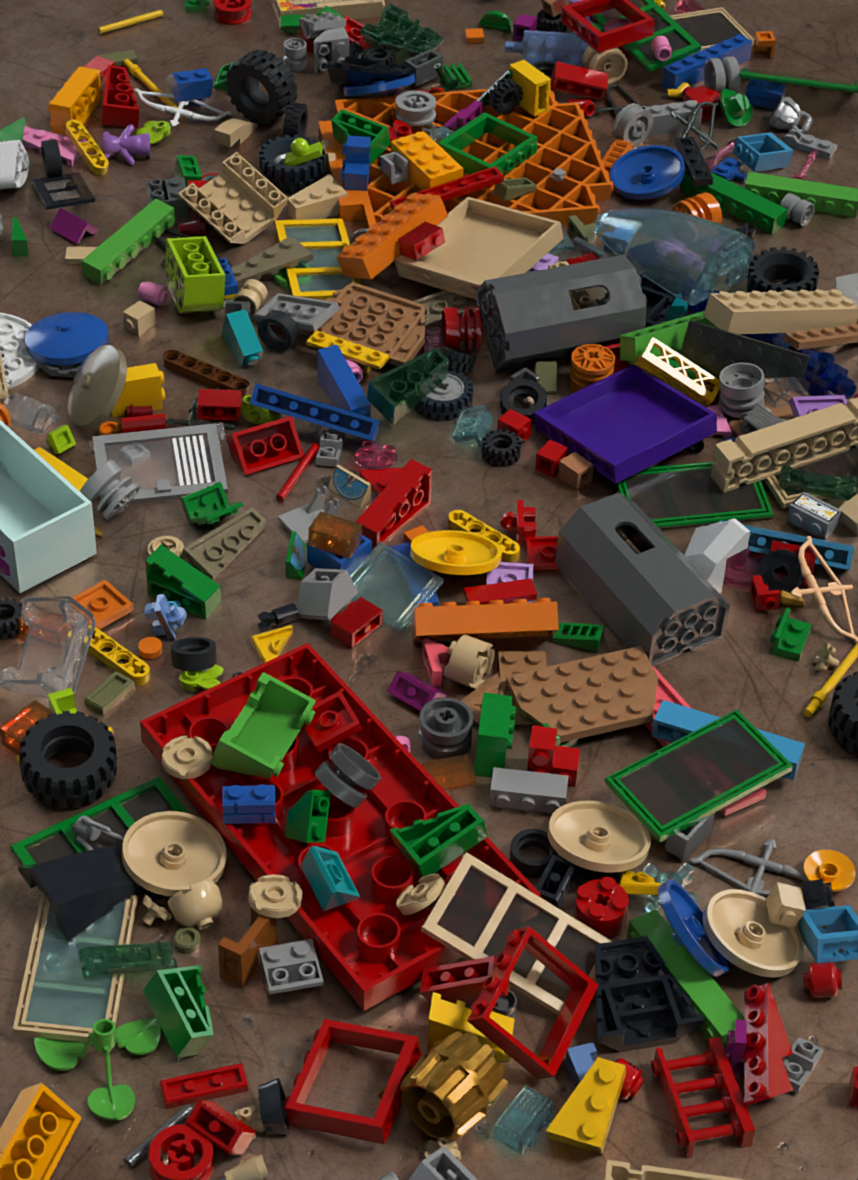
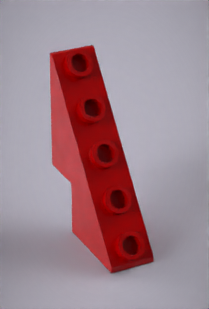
M769 983L761 986L752 985L747 991H744V1020L747 1021L746 1048L744 1052V1096L746 1106L793 1091L782 1060L783 1057L792 1055L793 1051Z

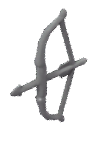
M769 839L763 844L766 849L762 858L746 854L741 850L717 848L709 849L697 858L689 859L690 864H699L740 888L758 895L768 896L771 892L762 890L765 884L761 879L764 870L777 874L782 873L804 882L808 881L804 873L795 870L789 865L783 866L768 860L772 849H776L774 839ZM723 855L744 861L746 864L758 867V870L754 877H749L746 885L703 860L709 856Z

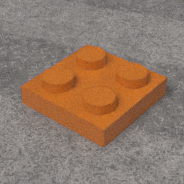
M103 580L67 600L68 607L90 627H96L99 630L134 611L133 603L107 580Z

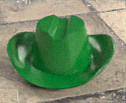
M723 89L719 101L724 116L735 126L741 127L746 125L753 115L748 98L730 89Z

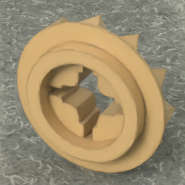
M173 536L157 537L148 545L149 556L160 545H163L180 558L183 554L184 544Z

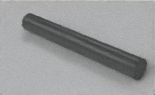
M188 1104L182 1107L125 1157V1164L132 1168L149 1153L150 1144L160 1131L173 1125L182 1124L189 1117L193 1108Z

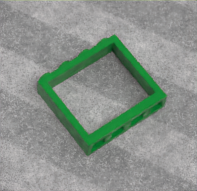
M484 112L438 142V145L464 168L463 172L469 175L496 166L504 176L537 153L538 137ZM487 132L516 146L491 164L462 151L463 148Z

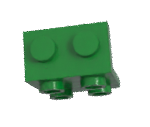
M221 482L214 483L179 498L188 523L197 522V525L215 523L219 521V517L234 515L239 512L238 508L243 507L242 502H228Z

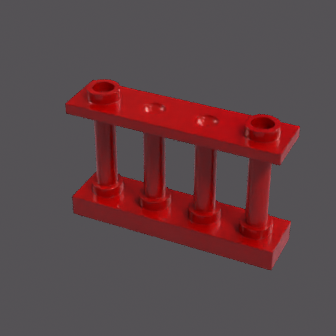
M720 1037L709 1039L707 1051H704V1054L666 1061L662 1048H656L654 1060L651 1061L652 1074L659 1079L677 1130V1144L679 1148L684 1149L686 1158L692 1157L695 1142L732 1135L734 1138L737 1137L741 1148L752 1146L755 1128ZM704 1065L711 1067L713 1072L712 1077L674 1084L670 1071ZM715 1088L716 1091L719 1090L722 1096L719 1101L686 1107L682 1106L679 1094ZM724 1112L729 1115L731 1120L730 1124L691 1131L687 1118Z

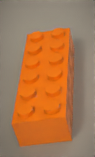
M417 193L408 195L403 203L396 205L394 210L384 215L377 224L370 226L366 233L358 236L351 245L344 247L342 252L336 256L344 276L373 279L401 255L398 239L401 236H404L413 228L415 229L424 221L437 226L448 217L440 195Z
M539 598L533 603H527V599H515L513 603L504 604L503 600H491L489 604L480 605V601H468L466 605L456 606V602H444L442 606L433 607V603H420L411 614L413 642H421L423 638H429L434 641L459 640L463 635L476 639L553 636L559 630L557 602H551L550 598Z

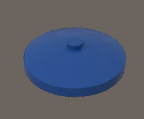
M404 74L382 81L351 84L343 87L345 96L358 98L382 97L405 89L415 83L416 80L415 74Z
M661 145L643 146L625 153L616 160L610 170V180L613 182L614 190L623 197L636 200L651 199L662 196L676 188L683 180L686 168L682 155L675 149Z
M65 312L45 317L34 323L25 335L28 354L35 360L50 365L82 363L93 350L109 343V333L105 322L94 315L81 312Z
M669 879L659 885L658 894L667 921L673 930L672 936L677 944L683 946L691 957L713 976L720 977L730 970V962L719 953L709 940L703 926V911L696 901L674 880Z

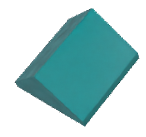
M312 846L308 850L301 868L323 911L354 901L360 897L337 852Z

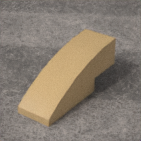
M239 118L227 120L214 129V143L230 148L235 143L240 145L258 127V124Z

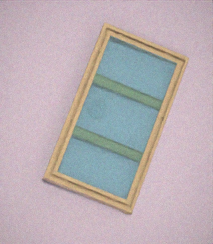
M43 892L41 893L13 1025V1035L87 1043L88 1034L93 1033V1024L96 1021L109 1019L116 1025L138 900L136 895H133L125 902L121 901L114 907V911L107 916L104 914L95 921L94 926L87 931L83 930L77 935V939L69 944L56 925L55 909Z

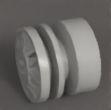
M741 362L731 364L720 372V406L726 415L735 418H745L757 403L764 407V373L761 368L751 363Z
M113 460L101 466L80 490L92 504L101 500L97 506V511L103 512L105 510L103 517L106 520H110L124 511L140 490V486L137 483L131 484L132 478L130 476L119 481L123 474V469Z

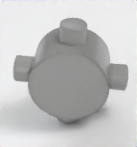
M559 168L554 169L550 177L555 181H562L566 171Z

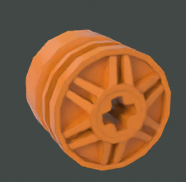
M704 192L675 203L672 207V223L678 235L684 240L690 241L719 230L722 225L723 218L720 205L710 193Z
M586 344L577 347L571 356L569 378L571 391L575 393L612 375L615 364L613 352L607 347L597 344Z

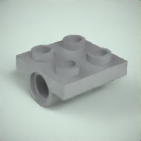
M322 12L320 16L306 14L305 18H299V26L303 27L304 36L307 39L317 38L326 29L346 27V19L339 17L337 14L332 15V12Z

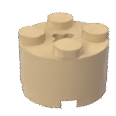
M463 635L458 642L453 641L449 647L448 654L451 657L444 669V677L477 689L485 682V680L481 679L484 673L489 674L494 659V649H491L493 645L468 635Z

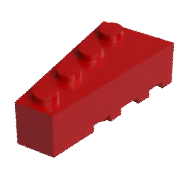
M107 65L101 124L123 127L133 125L134 128H138L140 109L137 106L136 97L133 95V88L130 86L126 67Z
M410 459L356 520V531L370 539L373 548L377 550L431 503L432 469Z

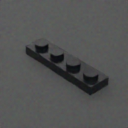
M694 137L675 138L676 149L684 159L685 168L693 185L699 187L712 185L713 177Z

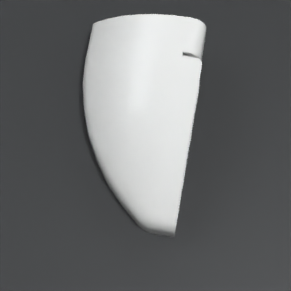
M20 140L0 141V190L22 187L29 171L28 154Z

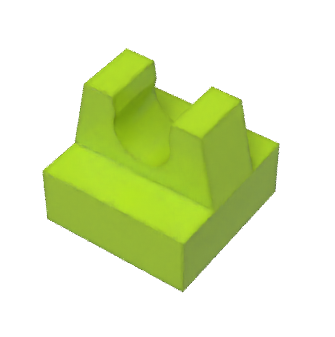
M62 425L47 434L46 442L49 447L53 448L55 454H60L76 445L68 425Z

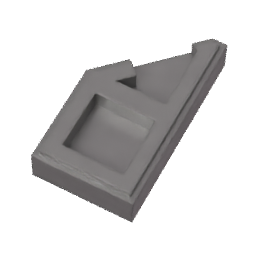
M579 237L573 239V244L578 246L582 256L592 252L598 259H604L605 252Z

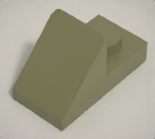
M576 215L569 216L567 232L571 238L579 237L593 245L597 238L598 223L584 225Z
M547 361L534 362V373L540 377L541 387H544L545 393L556 395L557 363Z

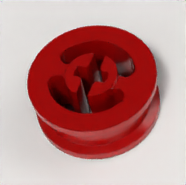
M214 0V17L218 22L227 25L246 23L252 17L250 9L252 0Z
M185 1124L173 1125L163 1129L154 1137L149 1147V1170L152 1179L209 1180L213 1171L212 1142ZM168 1152V1165H165L161 1159ZM194 1153H197L201 1160L194 1167Z

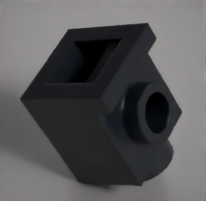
M823 879L802 882L806 909L835 907L831 882L825 883Z

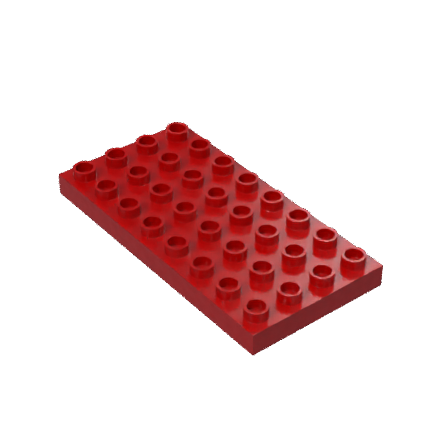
M306 643L141 720V741L162 767V754L165 745L172 739L180 736H188V738L193 739L194 736L202 738L212 748L213 757L219 739L224 732L231 728L246 705L250 694L256 689L257 681L263 672L316 700L315 704L341 690L363 729L338 743L352 748L363 756L379 772L382 779L373 790L365 789L367 797L358 808L344 803L331 793L325 842L306 843L285 837L288 811L308 790H328L316 777L315 771L323 761H331L329 754L338 744L336 743L318 753L303 727L281 762L284 763V766L278 777L272 776L271 779L221 770L213 765L203 775L192 779H181L171 774L169 775L207 822L220 833L226 845L256 881H258V878L266 875H283L288 877L290 882L294 884L296 882L302 890L301 907L296 913L288 916L287 919L305 940L313 939L316 954L362 1010L366 1011L420 981L424 968L450 964L463 957L420 931L440 896L424 909L411 915H403L396 905L399 895L408 886L413 885L415 887L420 884L418 880L421 877L394 845L390 829L396 827L401 829L413 825L414 821L420 819L425 821L437 817L438 813L459 807V805L321 656ZM275 785L276 823L223 824V786ZM488 837L466 851L541 898V894ZM312 846L338 853L360 895L358 899L323 911L301 868V864ZM462 855L436 872L445 881L446 886L461 862ZM469 868L437 925L474 947L506 890ZM514 896L490 941L539 915V911Z

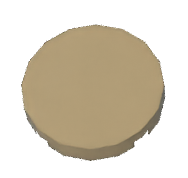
M180 736L168 742L163 749V767L167 773L181 779L196 778L203 775L211 767L212 748L208 742L200 737L194 736L193 739L188 738V736Z
M435 873L421 877L418 880L420 884L415 887L413 885L408 886L399 895L396 905L403 915L419 912L442 894L446 883L439 874Z
M274 874L258 878V881L250 886L249 904L258 914L265 917H288L296 913L301 907L302 890L296 882L295 884L290 882L288 877Z

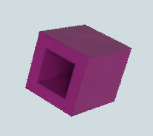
M520 14L513 25V39L523 41L524 30L536 31L537 17Z

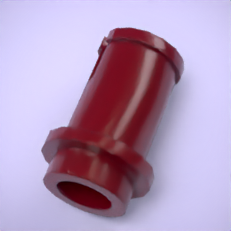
M130 404V406L125 407L126 418L153 415L152 405L133 406V404Z

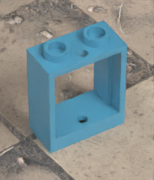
M770 132L737 137L732 154L756 172L789 167L794 150Z
M850 905L806 909L799 920V931L803 942L817 963L858 959V916Z

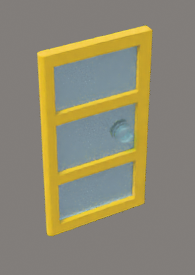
M343 219L275 220L274 226L278 243L292 236L312 253L314 259L309 262L306 260L297 262L298 266L293 268L285 267L292 296L326 300L333 296V292L343 289L353 282L361 285L360 278L344 276L336 258L344 247L350 245Z

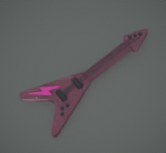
M736 139L728 142L726 146L715 154L704 159L710 172L713 171L720 158L734 149Z

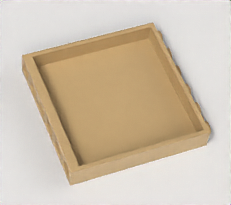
M467 197L448 213V217L437 225L443 228L444 244L418 261L400 255L395 260L398 276L476 300L475 292L485 280L526 273L564 238L561 222Z

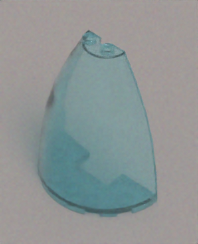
M649 208L611 209L604 215L599 214L595 220L596 227L594 233L618 256L625 255L635 266L637 272L691 306L709 298L710 293L714 292L718 278L726 274L727 277L724 283L730 286L748 278L749 264L751 259H754L752 252L755 249V242L750 239V236L723 224L689 213Z

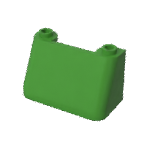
M263 672L257 681L256 689L250 694L246 705L231 728L224 732L219 739L210 764L221 770L271 779L272 776L278 777L284 766V763L281 762L303 725H309L316 713L312 710L316 700Z

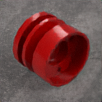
M457 307L443 308L441 319L443 346L459 350L460 341H463L465 349L470 350L472 341L474 350H480L483 338V323L479 307H472L471 316L468 307H464L462 316H459Z

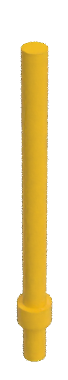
M129 59L124 60L123 64L129 69V73L132 76L137 77L152 92L163 93L142 73L138 65L133 64ZM157 96L166 106L178 108L168 97Z
M858 642L820 691H816L810 698L809 705L803 711L805 716L812 717L815 711L826 703L829 693L857 659Z

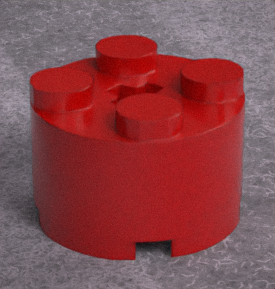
M611 877L588 881L577 889L574 918L607 939H613L621 934L626 924L629 905L628 895Z

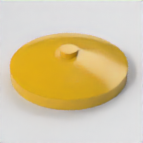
M442 530L427 532L415 537L411 542L410 556L417 564L429 570L445 574L474 575L486 573L497 568L501 563L502 549L495 541L482 535L464 531Z

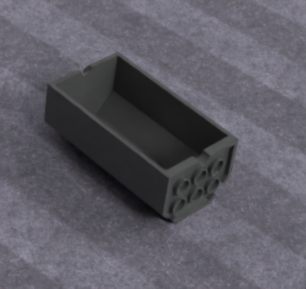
M625 255L485 280L475 292L482 323L487 331V342L495 371L531 365L534 362L571 357L572 352L577 347L586 344L602 346L610 343L618 344L620 343V335L646 328L647 299L645 294L642 293L641 277L637 274L635 266ZM601 286L608 291V303L579 310L573 309L569 291Z
M616 493L580 507L559 530L555 563L558 565L559 570L627 648L642 646L652 666H657L679 657L685 649L689 648L690 651H693L724 638L730 604L632 500L620 493ZM629 540L640 553L636 554L625 541Z

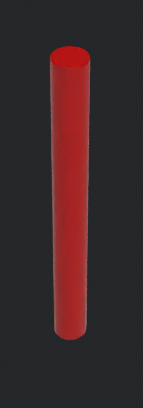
M317 443L311 445L277 494V501L283 502L318 452L320 446Z

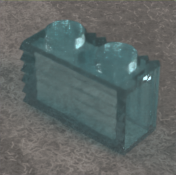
M525 1085L494 1124L493 1138L523 1155L528 1147L532 1149L536 1145L542 1128L547 1129L555 1117L553 1113V1100Z

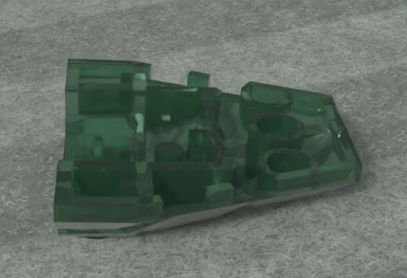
M392 4L383 9L380 22L376 26L367 23L360 30L363 41L371 46H386V49L391 48V50L397 52L404 50L414 55H419L430 49L435 51L445 39L429 27L422 28L420 20L415 19L414 22L408 18L409 13Z

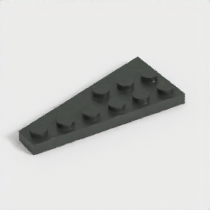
M692 320L688 323L680 355L719 379L720 372L725 367L741 362L757 365L763 370L764 378L803 377L810 358L809 355Z

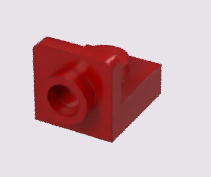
M761 575L752 576L749 593L755 610H777L781 597L780 590L769 591L768 585L764 584Z

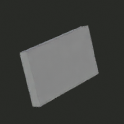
M278 293L259 309L253 317L256 322H260L270 311H283L295 320L298 329L315 332L340 308L338 303Z

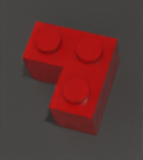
M533 725L529 744L527 771L567 775V786L576 787L580 749L557 746L558 728Z

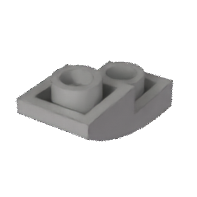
M334 429L323 430L320 438V448L316 456V465L332 467L338 465L345 433Z
M800 1037L791 1047L793 1054L787 1056L783 1062L793 1089L792 1092L796 1094L806 1083L824 1049L814 1045V1043Z

